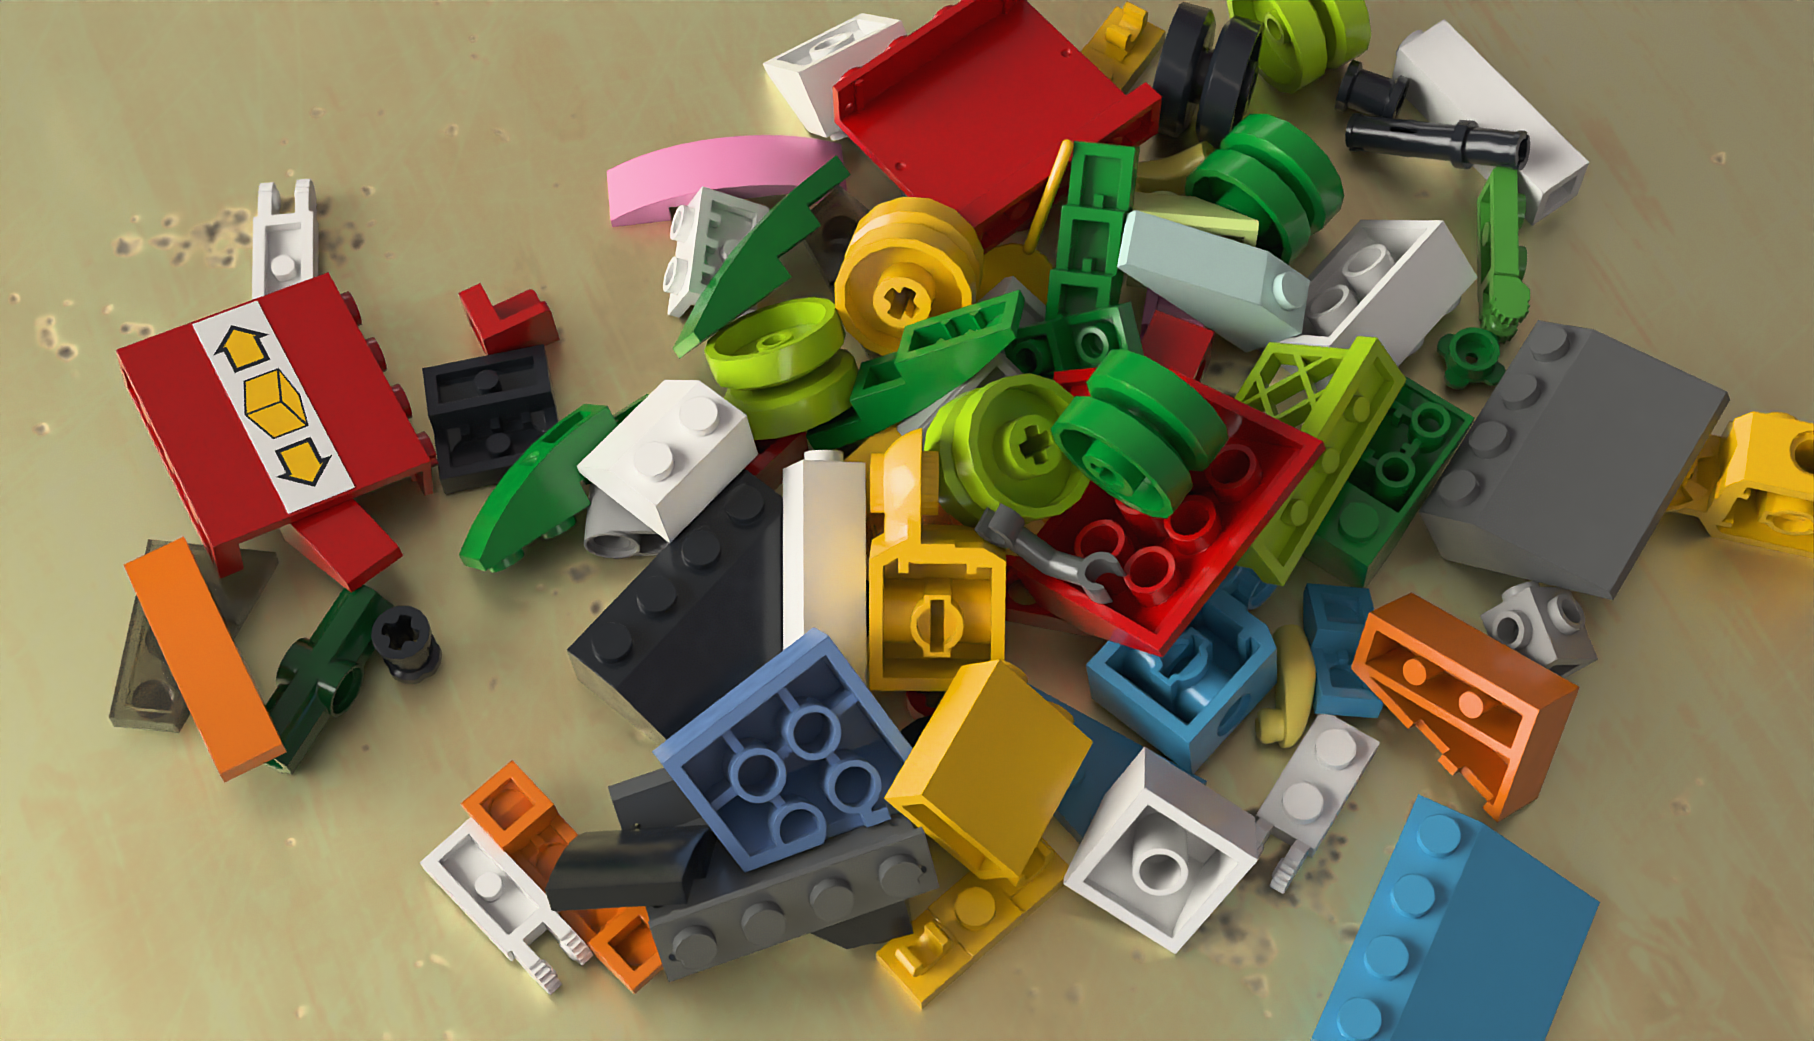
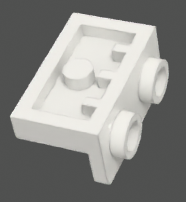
M703 186L689 205H680L678 207L670 231V238L677 241L676 254L668 264L663 282L664 292L670 293L668 315L680 318L690 305L695 306L698 298L731 251L769 212V207ZM758 303L741 316L756 311Z

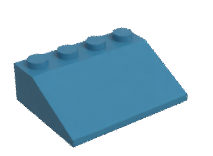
M1418 794L1310 1041H1545L1600 902L1484 823Z

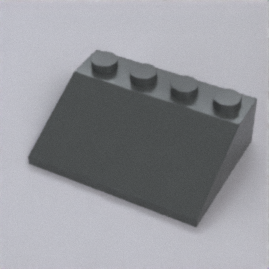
M1538 320L1418 513L1441 557L1445 560L1614 600L1730 401L1728 392L1594 329Z

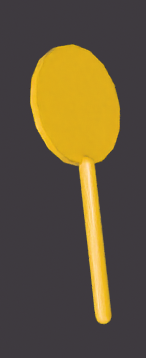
M1066 139L1061 144L1024 245L1017 243L999 245L984 254L983 278L976 295V303L1005 277L1014 276L1046 306L1050 269H1054V266L1046 255L1036 250V246L1074 148L1071 140Z

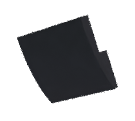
M544 344L422 368L428 417L434 432L439 479L445 494L498 484L525 451L559 422Z
M709 825L582 833L575 837L564 849L546 885L545 892L551 911L687 904L694 879L706 878L717 836Z

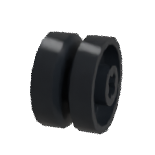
M1182 2L1179 4L1169 27L1152 86L1162 96L1158 133L1177 138L1188 128L1198 104L1199 109L1195 128L1199 143L1207 141L1213 148L1220 149L1221 141L1243 119L1249 108L1259 72V57L1265 30L1264 22L1237 15L1233 16L1224 24L1215 49H1212L1216 29V21L1212 9Z

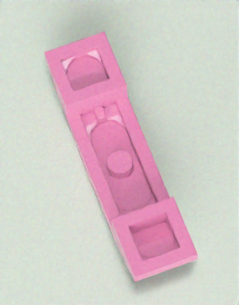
M749 135L700 140L641 155L607 171L612 227L670 221V207L689 205L702 186L742 199L789 194L834 156L837 155L843 163L841 144L797 136ZM846 179L815 204L848 200Z

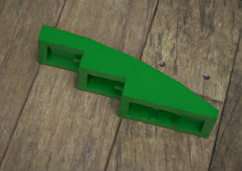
M1074 141L1068 203L1062 205L1056 268L1050 269L1045 321L1119 304L1124 272L1117 268L1126 217L1128 213L1133 211L1140 147Z
M837 155L778 202L731 251L698 298L673 347L679 359L769 296L792 277L779 258L800 244L821 226L809 207L828 195L851 175Z
M1021 290L905 326L897 352L861 362L849 400L852 406L833 419L807 431L806 437L813 449L833 450L872 436L926 409L973 377L1017 337L1025 304V298Z

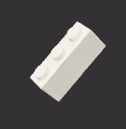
M1360 220L1307 277L1310 283L1302 334L1276 343L1349 349L1357 336L1376 337L1380 340L1396 365L1399 366L1406 357L1415 353L1423 345L1424 337L1438 321L1458 306L1462 294L1478 277L1443 220ZM1266 346L1258 348L1257 350L1263 353ZM1281 365L1282 368L1291 374L1298 371L1297 366ZM1334 373L1315 383L1318 392L1326 388Z

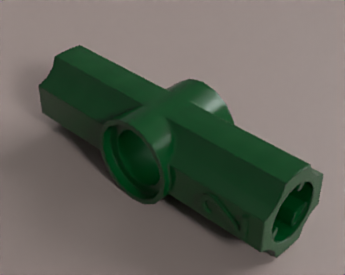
M366 585L360 586L352 593L344 588L311 638H300L292 644L284 655L276 675L277 688L266 703V707L287 752L264 763L266 766L280 773L285 772L292 775L331 716L336 718L343 715L354 703L363 684L364 665L375 650L371 638L372 627L378 616L387 609L395 607L394 604L383 598L377 591Z

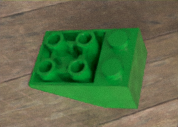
M1406 376V382L1302 554V557L1350 587L1367 588L1397 546L1475 419Z

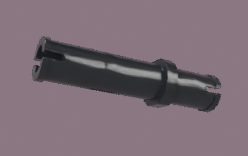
M1354 113L1347 123L1345 133L1346 146L1350 152L1363 151L1399 155L1402 157L1451 161L1452 166L1459 169H1470L1474 164L1512 168L1513 170L1520 171L1526 166L1530 154V136L1527 135V131L1481 128L1473 120H1459L1456 125L1411 119L1366 116L1361 113Z

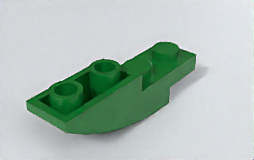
M650 394L644 395L612 415L608 406L584 404L556 423L534 442L506 472L488 496L474 520L459 553L464 565L483 571L489 569L492 573L502 571L523 558L525 553L522 548L540 536L543 539H550L574 526L577 522L574 515L591 505L580 481L584 485L591 484L592 482L579 473L577 465Z

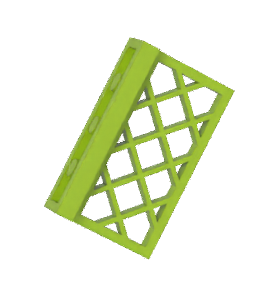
M1357 336L1349 349L1269 342L1234 398L1261 412H1266L1267 415L1294 428L1304 423L1300 430L1322 440L1326 447V450L1235 565L1253 569L1263 583L1284 586L1407 380L1378 338ZM1281 365L1298 367L1297 372L1269 387ZM1334 373L1326 388L1318 392L1315 383ZM1305 389L1308 396L1307 399L1278 414L1277 404Z

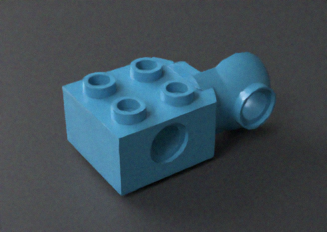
M1234 566L1163 658L1108 640L1086 664L1091 698L1178 766L1193 775L1277 683L1276 645L1268 626L1249 613L1248 610L1261 606L1278 585L1263 583L1251 568Z

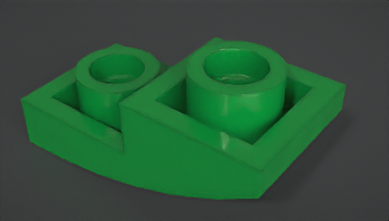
M1131 301L1019 327L1017 337L1004 348L1006 357L1023 374L1031 373L1051 380L1054 378V372L1098 367L1112 349H1126L1144 356Z

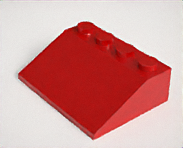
M1172 368L1169 370L1193 387L1216 410L1226 425L1229 438L1203 472L1189 471L1193 488L1175 512L1167 519L1151 517L1117 500L1090 480L1080 500L1060 515L1050 517L1036 534L1056 550L1078 557L1086 558L1096 552H1108L1114 555L1127 576L1123 577L1113 573H1105L1095 581V583L1104 586L1113 602L1106 604L1093 602L1081 585L1047 576L1020 556L1011 566L1036 603L1043 609L1087 634L1162 658L1326 450L1322 440Z

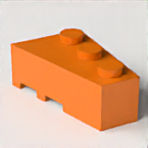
M1412 592L1369 612L1351 665L1353 672L1407 729L1416 726L1442 753L1438 761L1452 776L1460 772L1487 800L1482 808L1497 823L1538 798L1580 688Z

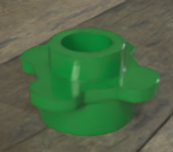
M1469 327L1458 331L1456 334H1445L1438 342L1437 352L1444 357L1447 367L1444 381L1453 389L1462 390L1468 384L1481 382L1489 386H1496L1506 372L1504 365L1498 362L1500 355L1498 338L1488 330ZM1470 356L1475 358L1477 362L1471 364L1465 358Z

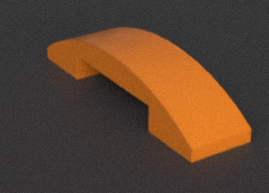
M511 760L460 804L503 852H506L546 894L545 888L557 860L567 845L578 834L559 815L551 800ZM645 906L566 910L558 913L588 945L592 953L633 994H636L664 969L648 924L650 920Z

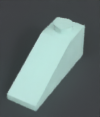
M1138 210L1127 214L1117 268L1206 327L1215 331L1244 352L1267 346L1269 342L1276 343L1302 334L1310 280L1272 253Z

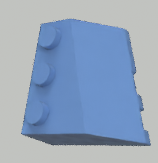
M813 627L652 752L744 872H748L822 845L826 839L865 825L868 828L890 820L891 815L900 813L884 797L913 748L831 638Z

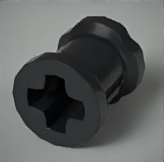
M1352 60L1342 79L1336 97L1335 110L1344 113L1350 108L1371 116L1397 119L1408 91L1410 79L1400 75L1394 80L1364 70L1362 62Z
M396 606L387 609L378 616L372 627L371 638L376 651L383 657L384 663L389 668L392 677L404 684H417L423 679L434 675L441 664L442 650L432 634L426 616L420 610L411 606Z

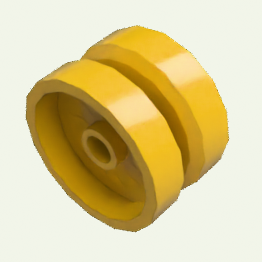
M900 197L878 204L859 221L835 281V308L846 331L866 349L884 356L898 351L905 326L975 304L976 295L983 278L984 250L974 228L955 209L930 198Z

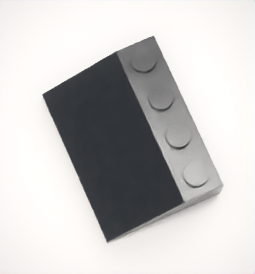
M744 468L567 649L577 679L657 745H661L783 651V497ZM866 579V627L868 637L869 581Z

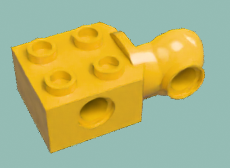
M1755 411L1737 417L1734 421H1729L1721 436L1710 434L1665 512H1677L1698 517L1709 535L1714 538L1814 559V424L1799 421L1796 417L1787 413L1771 412L1765 414Z
M922 428L910 431L898 438L885 453H871L870 511L871 513H884V533L872 539L869 559V690L947 691L962 665L997 659L1005 661V549L984 540L975 532L973 527L922 524V515H938L939 451H923Z

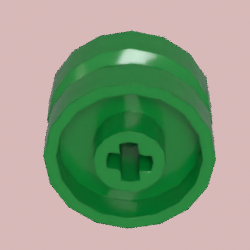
M1249 114L1241 120L1221 141L1220 149H1216L1206 156L1187 176L1184 190L1186 196L1197 197L1258 220L1256 248L1269 251L1287 265L1308 245L1309 237L1322 230L1340 211L1345 196L1341 178L1325 152L1308 135L1294 125L1269 114Z
M1112 349L1086 382L1090 396H1075L1050 429L1055 443L1067 459L1097 486L1132 509L1151 517L1167 519L1175 512L1193 488L1189 471L1203 472L1229 440L1227 428L1216 410L1193 387L1175 373L1146 356L1126 349Z

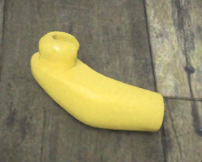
M1203 141L1167 158L1138 162L1135 192L1170 191L1181 196L1185 193L1187 176L1215 149L1210 143Z
M1294 624L1283 625L1273 634L1272 638L1277 648L1276 709L1262 708L1257 712V718L1255 719L1257 738L1264 744L1278 742L1281 748L1294 746L1302 737L1315 693L1316 667L1303 628Z

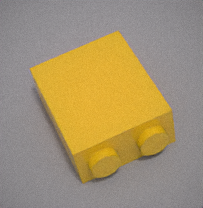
M1000 659L962 665L884 797L887 802L917 827H922L930 838L980 879L1020 877L1093 744V741L1074 725L1075 720L1066 709L1045 700L1027 684L1028 677L1021 669Z

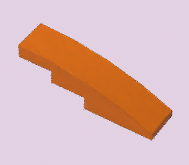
M184 536L124 564L167 664L224 783L286 753V748L253 676L234 641L223 614Z

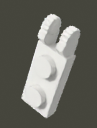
M311 179L296 180L294 191L295 213L280 214L279 212L281 198L275 183H259L258 216L253 217L252 300L318 276L319 224L317 221L315 186Z
M1317 715L1255 816L1258 859L1270 835L1291 846L1286 856L1281 858L1272 873L1270 887L1282 894L1285 893L1306 857L1312 858L1380 744L1376 739L1333 715Z
M470 817L420 862L423 869L511 962L516 958L527 973L548 994L551 995L562 983L551 965L546 960L540 959L529 947L547 929L558 941L561 949L573 961H577L583 966L593 956L588 945L559 916L558 913L560 911H551L547 895L506 852H503L473 818Z

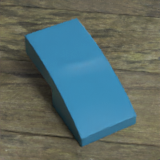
M1306 584L1303 592L1304 632L1316 667V683L1313 698V708L1316 714L1378 718L1384 706V703L1351 669L1368 614L1374 610L1369 588Z

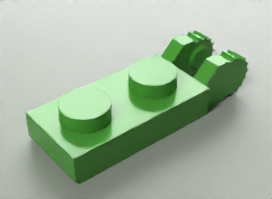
M1496 167L1492 170L1477 199V297L1479 302V321H1481L1479 327L1494 333L1499 343L1505 344L1506 341L1510 342L1515 336L1519 323H1522L1526 318L1530 307L1528 304L1530 301V289L1522 282L1527 266V249L1525 246H1519L1518 230L1521 229L1525 219L1526 196L1525 194L1518 193L1517 170Z

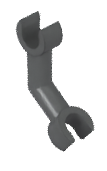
M1001 503L996 512L990 508L985 509L974 529L984 540L1000 548L1010 549L1047 576L1081 585L1093 602L1099 604L1113 602L1104 586L1095 583V581L1105 573H1113L1123 577L1127 576L1114 555L1108 552H1096L1086 558L1058 551L1024 527V519L1013 509Z

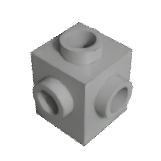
M1537 581L1521 583L1509 588L1501 595L1502 603L1480 615L1488 636L1563 678L1598 660L1585 628L1584 612L1580 604L1573 598L1571 590L1559 587H1540Z

